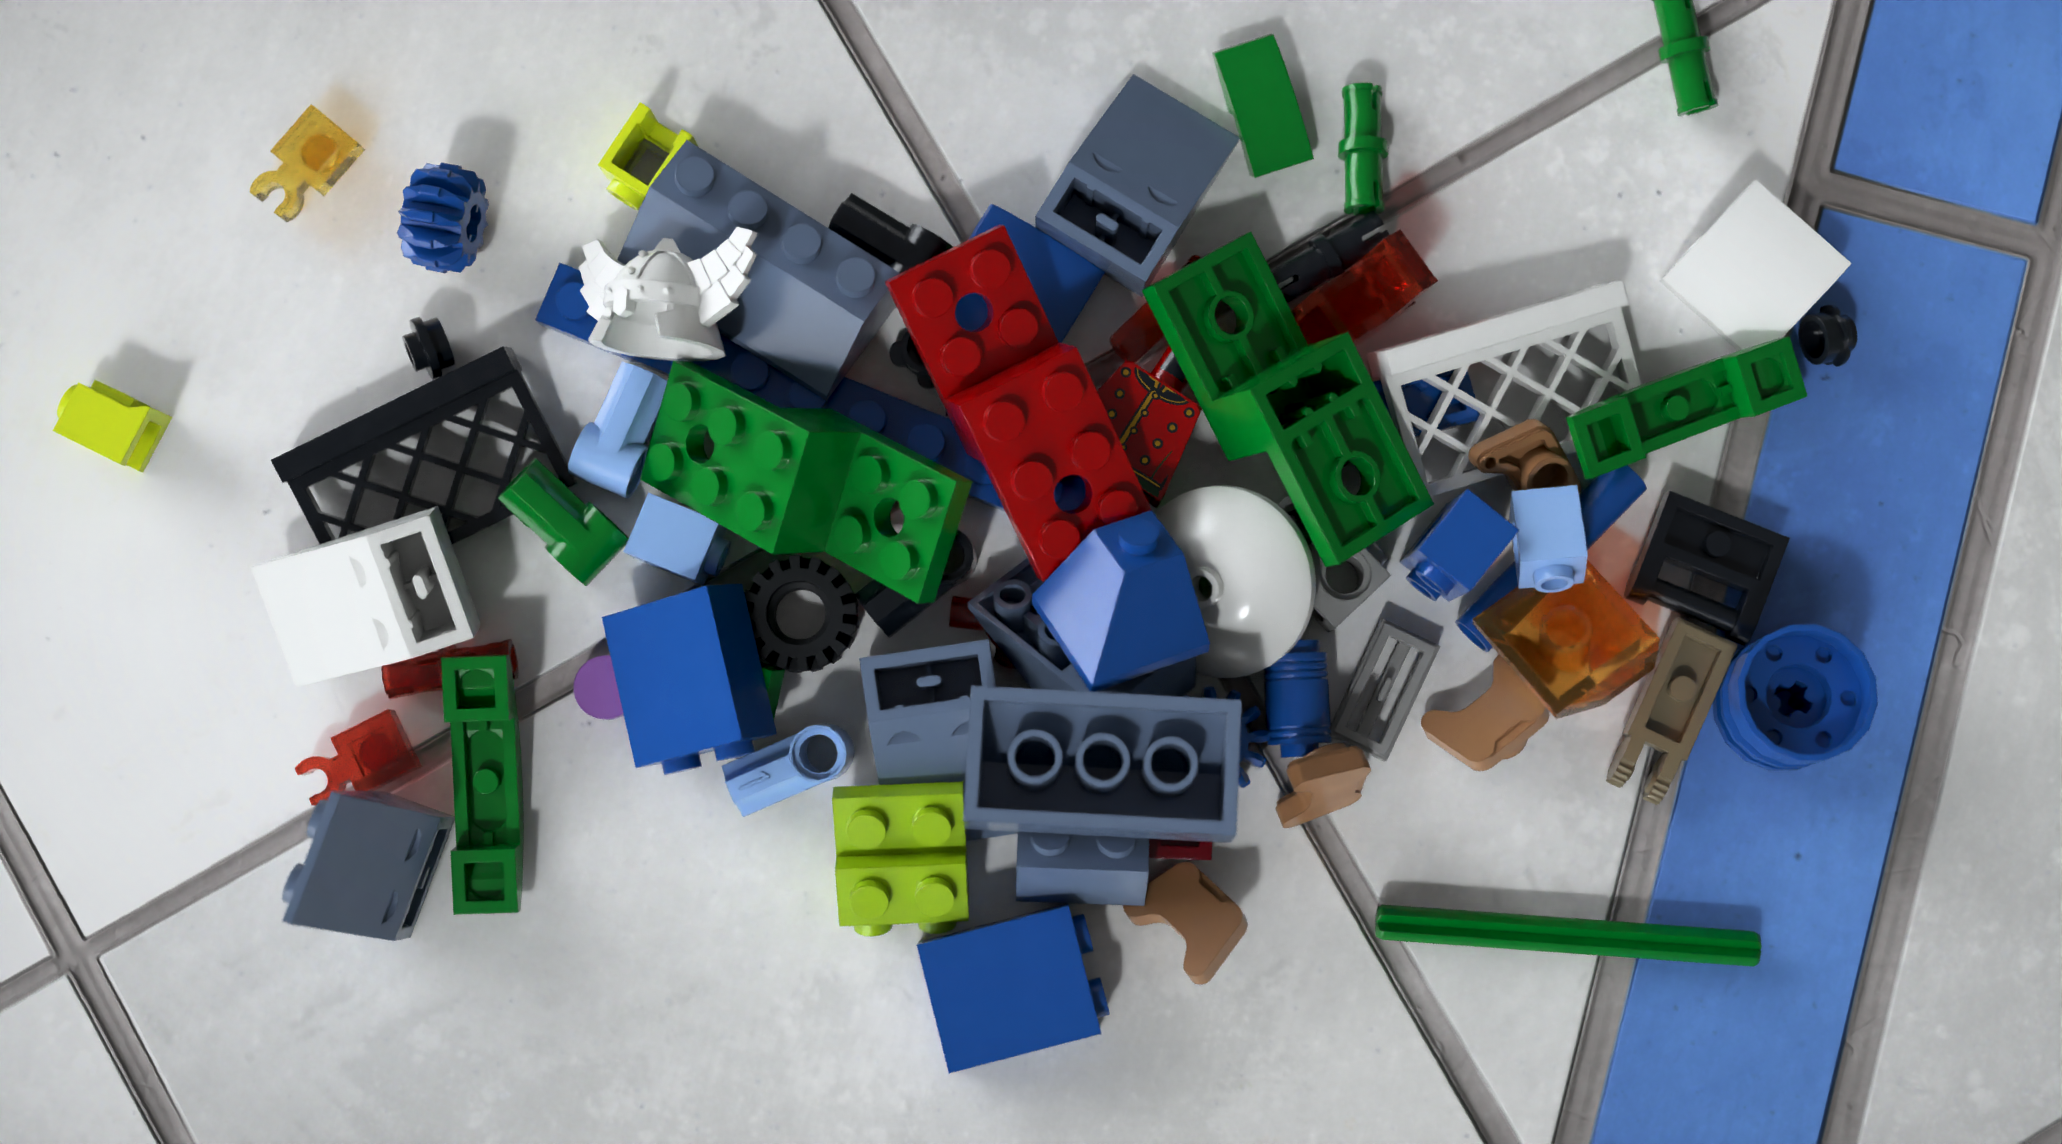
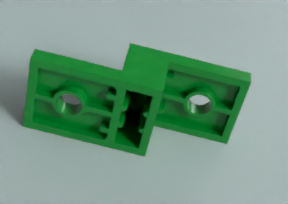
M1251 231L1141 290L1228 461L1267 451L1325 567L1341 564L1434 505L1349 333L1345 332L1308 345ZM1219 301L1228 304L1235 313L1236 327L1232 334H1227L1221 330L1216 322L1215 308ZM1346 461L1353 463L1361 476V486L1356 495L1347 491L1341 479L1342 468Z
M673 361L640 480L771 554L826 552L917 604L933 603L935 601L973 482L833 409L780 408L691 361ZM707 431L714 442V450L710 459L704 450V437ZM896 501L899 502L900 509L904 514V524L899 533L894 530L890 519L891 508Z

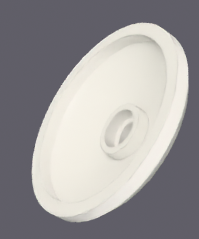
M1215 485L1191 490L1164 505L1155 515L1184 553L1210 641L1209 652L1196 656V673L1217 678H1235L1256 673L1275 664L1292 650L1307 628L1315 603V567L1308 544L1298 526L1281 507L1267 497L1255 491L1231 485ZM1202 576L1206 577L1212 584L1213 591L1210 598L1204 597L1199 590L1198 583Z

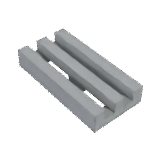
M1381 619L1329 727L1331 729L1330 736L1340 739L1350 746H1357L1377 759L1387 761L1440 649V645L1390 621ZM1388 637H1391L1398 642L1356 731H1353L1346 726ZM1412 647L1421 653L1379 742H1376L1368 737Z

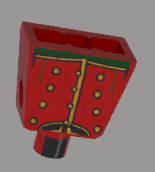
M1168 346L1151 373L1134 362L1126 360L1097 390L1148 503L1156 509L1163 500L1202 410L1197 403L1183 395L1189 383L1170 346Z

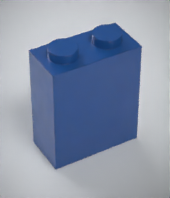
M742 584L706 585L602 617L636 768L662 764L664 775L684 772L702 767L701 754L714 751L717 761L755 753L753 740L777 734Z
M1068 903L922 940L917 944L948 1073L1099 1035L1101 1030L1098 1018L1110 1015L1101 978L1087 979L1081 956L1082 954L1094 952L1085 915L1080 914L1071 917Z

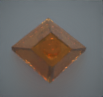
M1588 560L1584 583L1574 584L1564 591L1553 593L1540 592L1535 588L1518 589L1516 587L1473 618V625L1556 719L1607 704L1655 668L1660 638Z

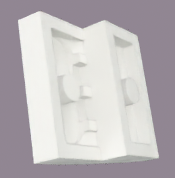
M1755 179L1708 231L1691 246L1660 282L1739 351L1783 337L1852 263Z

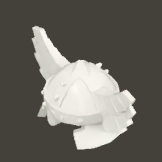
M737 227L729 239L724 241L716 250L697 260H692L685 254H682L673 239L663 238L653 251H639V255L626 265L619 262L607 250L604 242L596 239L583 245L586 260L579 267L584 283L580 292L589 305L586 312L598 321L588 341L592 345L607 351L657 360L710 361L726 356L717 321L739 306L737 298L751 281L747 275L757 256L751 249V246L758 233Z

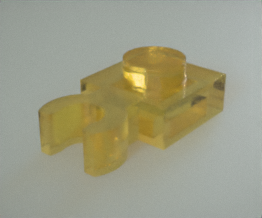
M311 104L270 150L283 164L277 171H267L260 174L253 181L249 192L263 202L273 190L284 189L285 198L275 209L274 213L287 223L300 214L304 206L303 193L310 185L321 195L325 196L365 149Z

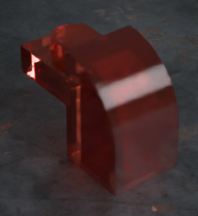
M1400 229L1384 238L1349 270L1318 287L1291 312L1308 345L1348 332L1355 347H1357L1416 303L1415 300L1437 283L1438 280Z

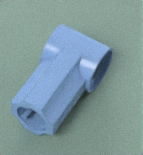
M622 361L595 422H589L584 427L574 445L568 463V473L624 498H630L641 481L640 477L649 448L648 444L654 431L667 380L639 366Z
M824 723L805 727L800 732L755 751V753L745 755L722 765V769L732 800L742 816L746 817L824 782L840 777L847 772L853 763L855 750L853 741L845 730L837 725ZM818 734L832 739L837 747V761L828 771L816 769L811 765L807 757L808 744Z

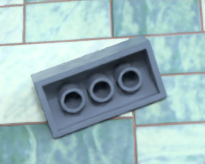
M686 140L649 187L617 260L626 265L639 255V251H653L663 238L673 239L682 254H685L692 260H697L716 250L724 241L729 239L737 227L758 233L751 246V249L757 254L747 275L751 281L737 298L739 306L717 321L719 333L827 401L895 309L896 305L884 281L900 273Z
M971 686L963 815L965 829L1231 843L1237 835L1242 700Z

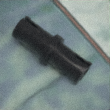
M1369 211L1364 217L1327 238L1319 234L1309 240V248L1271 269L1277 284L1290 277L1293 278L1292 282L1280 288L1287 304L1326 281L1332 284L1339 282L1345 278V270L1392 245L1388 230L1378 232L1368 239L1362 240L1364 235L1384 225L1375 211Z

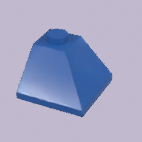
M1152 510L1094 529L1032 594V605L1090 692L1106 689L1209 652V637L1184 553Z

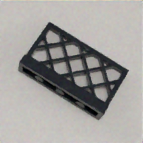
M504 346L271 459L282 483L287 482L319 544L335 539L328 523L342 527L338 538L350 535L351 531L359 532L370 528L354 522L364 490L367 488L399 499L392 521L404 517L409 502L427 509L438 506L446 529L451 517L468 522L448 532L453 545L514 515L503 505L498 496L511 482L522 446L547 454L558 479L568 488L577 484L575 477L568 473V463L521 373L522 368L512 348ZM513 388L524 409L517 435L482 424L490 399ZM478 405L473 421L456 416ZM446 420L471 428L459 463L425 452L433 427ZM530 423L540 443L525 439ZM479 432L514 443L502 478L468 467ZM421 433L416 449L399 444ZM392 449L413 456L402 491L368 480L376 454ZM422 460L456 471L445 505L411 494ZM363 461L358 477L342 472ZM465 474L500 485L492 510L480 517L454 509ZM330 477L355 484L345 518L342 519L321 512L309 487Z

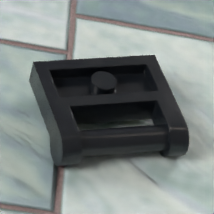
M1668 491L1662 497L1637 565L1629 577L1624 598L1644 605L1648 600L1725 631L1726 639L1745 646L1756 629L1790 538L1673 491ZM1666 561L1741 591L1742 595L1736 608H1733L1658 578L1663 562Z

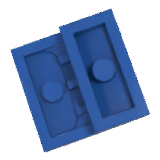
M990 204L969 239L997 225L1005 226L1058 342L1062 343L1105 272L1046 233L1006 210ZM977 293L963 296L956 305V320L965 330L978 329L987 319V303Z

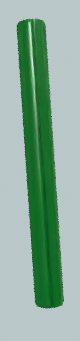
M1383 904L1378 906L1375 915L1376 937L1390 941L1752 967L1758 965L1761 958L1760 935L1746 930Z

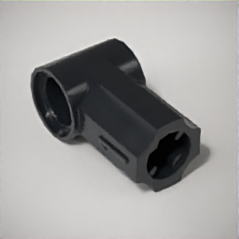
M852 193L840 204L828 227L899 273L953 248L944 239L926 228L916 224H912L909 228Z
M957 529L954 540L959 541L964 549L963 563L957 571L951 574H943L934 602L956 585L967 581L975 571L978 562L977 550L972 540L959 529ZM874 579L854 594L870 617L889 638L933 604H917Z

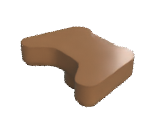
M1528 419L1472 446L1469 451L1468 458L1472 465L1483 473L1504 474L1513 491L1578 485V492L1580 494V480L1554 432L1537 419Z
M1505 652L1499 654L1494 659L1493 682L1483 695L1461 711H1428L1422 716L1421 726L1427 738L1471 769L1486 771L1494 767L1501 760L1509 759L1519 754L1526 746L1528 739L1548 722L1549 709L1545 699L1516 655Z
M1333 743L1319 747L1304 757L1291 761L1287 765L1288 769L1286 772L1294 791L1279 799L1275 807L1283 828L1295 827L1358 801L1362 796L1361 791L1366 777L1371 772V767L1364 751L1357 746L1346 747L1343 743Z
M1190 862L1177 863L1147 884L1145 906L1123 905L1124 912L1133 924L1142 926L1164 923L1175 930L1186 941L1183 968L1191 981L1198 985L1206 984L1212 979L1246 933L1248 927L1247 918L1240 907L1200 871L1196 865Z

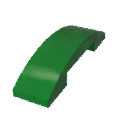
M1790 336L1742 349L1642 384L1586 407L1566 417L1584 478L1592 479L1645 459V454L1739 418L1758 416L1808 397Z
M509 655L442 657L444 722H450L456 831V847L450 851L453 915L518 913L521 910L523 881V779L518 712Z

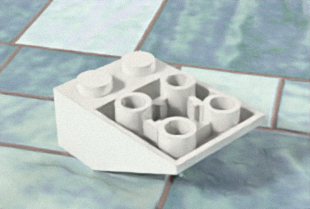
M438 506L251 567L296 687L418 657L472 639L481 626Z

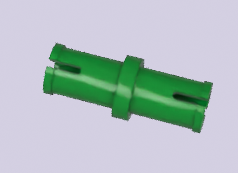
M1651 0L1654 3L1663 47L1658 49L1660 62L1668 64L1678 107L1676 109L1677 115H1692L1717 107L1719 105L1718 99L1715 98L1705 55L1711 47L1708 36H1701L1693 0Z
M1353 83L1342 88L1344 139L1338 143V158L1344 161L1345 166L1344 212L1346 214L1354 213V216H1365L1371 210L1379 214L1385 210L1382 160L1388 156V141L1382 138L1381 97L1383 93L1382 87L1378 84L1373 86V83Z

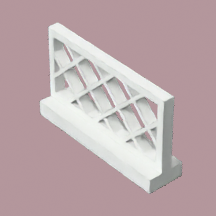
M1623 280L1598 284L1367 353L1373 378L1380 377L1391 419L1430 497L1503 475L1500 473H1483L1477 468L1464 470L1469 462L1468 454L1471 447L1479 443L1490 420L1497 422L1507 429L1519 424L1496 411L1512 380L1539 395L1526 419H1537L1539 421L1549 402L1572 415L1598 403L1607 384L1620 392L1642 385L1621 307L1629 305ZM1605 324L1612 349L1604 365L1600 368L1575 352L1588 329ZM1570 335L1565 347L1553 340ZM1537 344L1559 356L1544 386L1517 371L1528 348ZM1513 352L1507 364L1494 358ZM1477 362H1482L1501 373L1486 404L1458 389L1470 365ZM1570 363L1596 377L1581 407L1555 393ZM1616 367L1618 369L1620 379L1613 375ZM1454 370L1448 382L1436 376L1437 374ZM1422 379L1443 391L1427 422L1408 412L1401 385ZM1453 398L1480 413L1465 444L1437 428ZM1412 426L1422 431L1417 441ZM1569 430L1564 441L1559 442L1566 455L1576 452ZM1433 437L1458 451L1459 455L1447 477L1428 482L1421 457Z

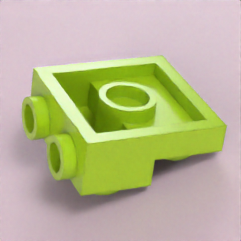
M963 781L833 787L832 807L836 846L835 878L839 927L854 926L856 933L873 937L889 932L892 929V924L918 923L919 928L926 933L941 934L954 929L957 922L969 921V880L966 829L963 822Z

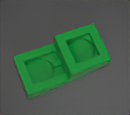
M1268 34L1212 52L1228 113L1234 116L1250 176L1254 178L1314 159L1300 108L1274 34Z

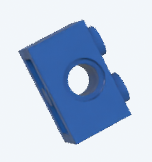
M1466 489L1443 507L1401 559L1400 563L1410 570L1406 579L1420 593L1433 601H1437L1442 596L1449 602L1470 592L1519 532V529L1473 492Z

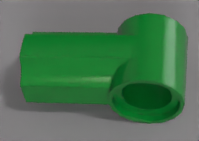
M537 458L525 467L498 496V499L509 511L547 543L545 549L585 586L590 584L628 542L629 537L590 501L585 504Z

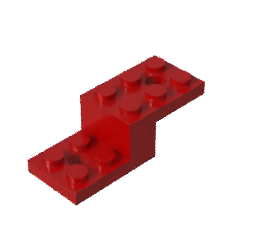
M997 225L884 281L967 455L983 463L1038 579L1045 581L1094 529L1152 510L1077 347L1058 342L1004 225ZM977 293L987 303V319L978 329L965 330L956 320V305L963 296ZM1068 475H1079L1086 486V495L1083 502L1073 510H1061L1054 498L1056 485L1062 478Z

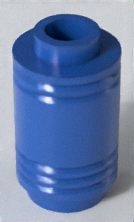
M1299 640L1284 657L1275 664L1263 669L1265 671L1266 728L1270 737L1267 745H1280L1281 758L1304 757L1309 752L1319 748V743H1332L1331 729L1329 728L1331 720L1328 671L1326 670L1328 667L1326 663L1327 652H1320V640Z

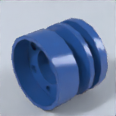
M1818 624L1788 625L1756 640L1733 656L1713 701L1714 721L1724 742L1744 761L1769 771L1799 770L1851 750L1867 733L1878 706L1876 676L1865 654L1845 635ZM1787 690L1791 694L1788 705L1795 711L1783 715L1778 711L1782 701L1775 694Z

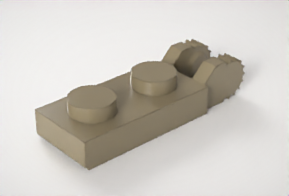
M1680 617L1673 619L1622 734L1626 737L1618 747L1613 762L1610 765L1608 775L1606 776L1607 783L1618 788L1623 787L1632 776L1635 764L1645 744L1662 752V755L1655 763L1645 782L1642 798L1652 804H1660L1670 788L1669 786L1681 761H1687L1738 644Z

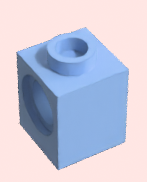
M1578 485L1511 491L1509 521L1519 529V532L1512 539L1518 589L1535 588L1540 592L1553 593L1564 591L1574 584L1584 583L1588 554Z
M648 493L623 552L637 560L704 586L708 574L717 576L720 573L727 558L731 541L724 539L727 528L701 513Z

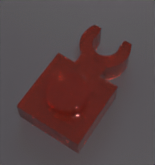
M387 709L331 737L338 755L332 758L320 756L306 758L295 767V771L298 776H306L321 769L327 775L328 783L325 790L309 798L311 805H317L322 799L328 800L331 791H345L347 784L350 782L355 791H375L421 768L422 765L396 711Z

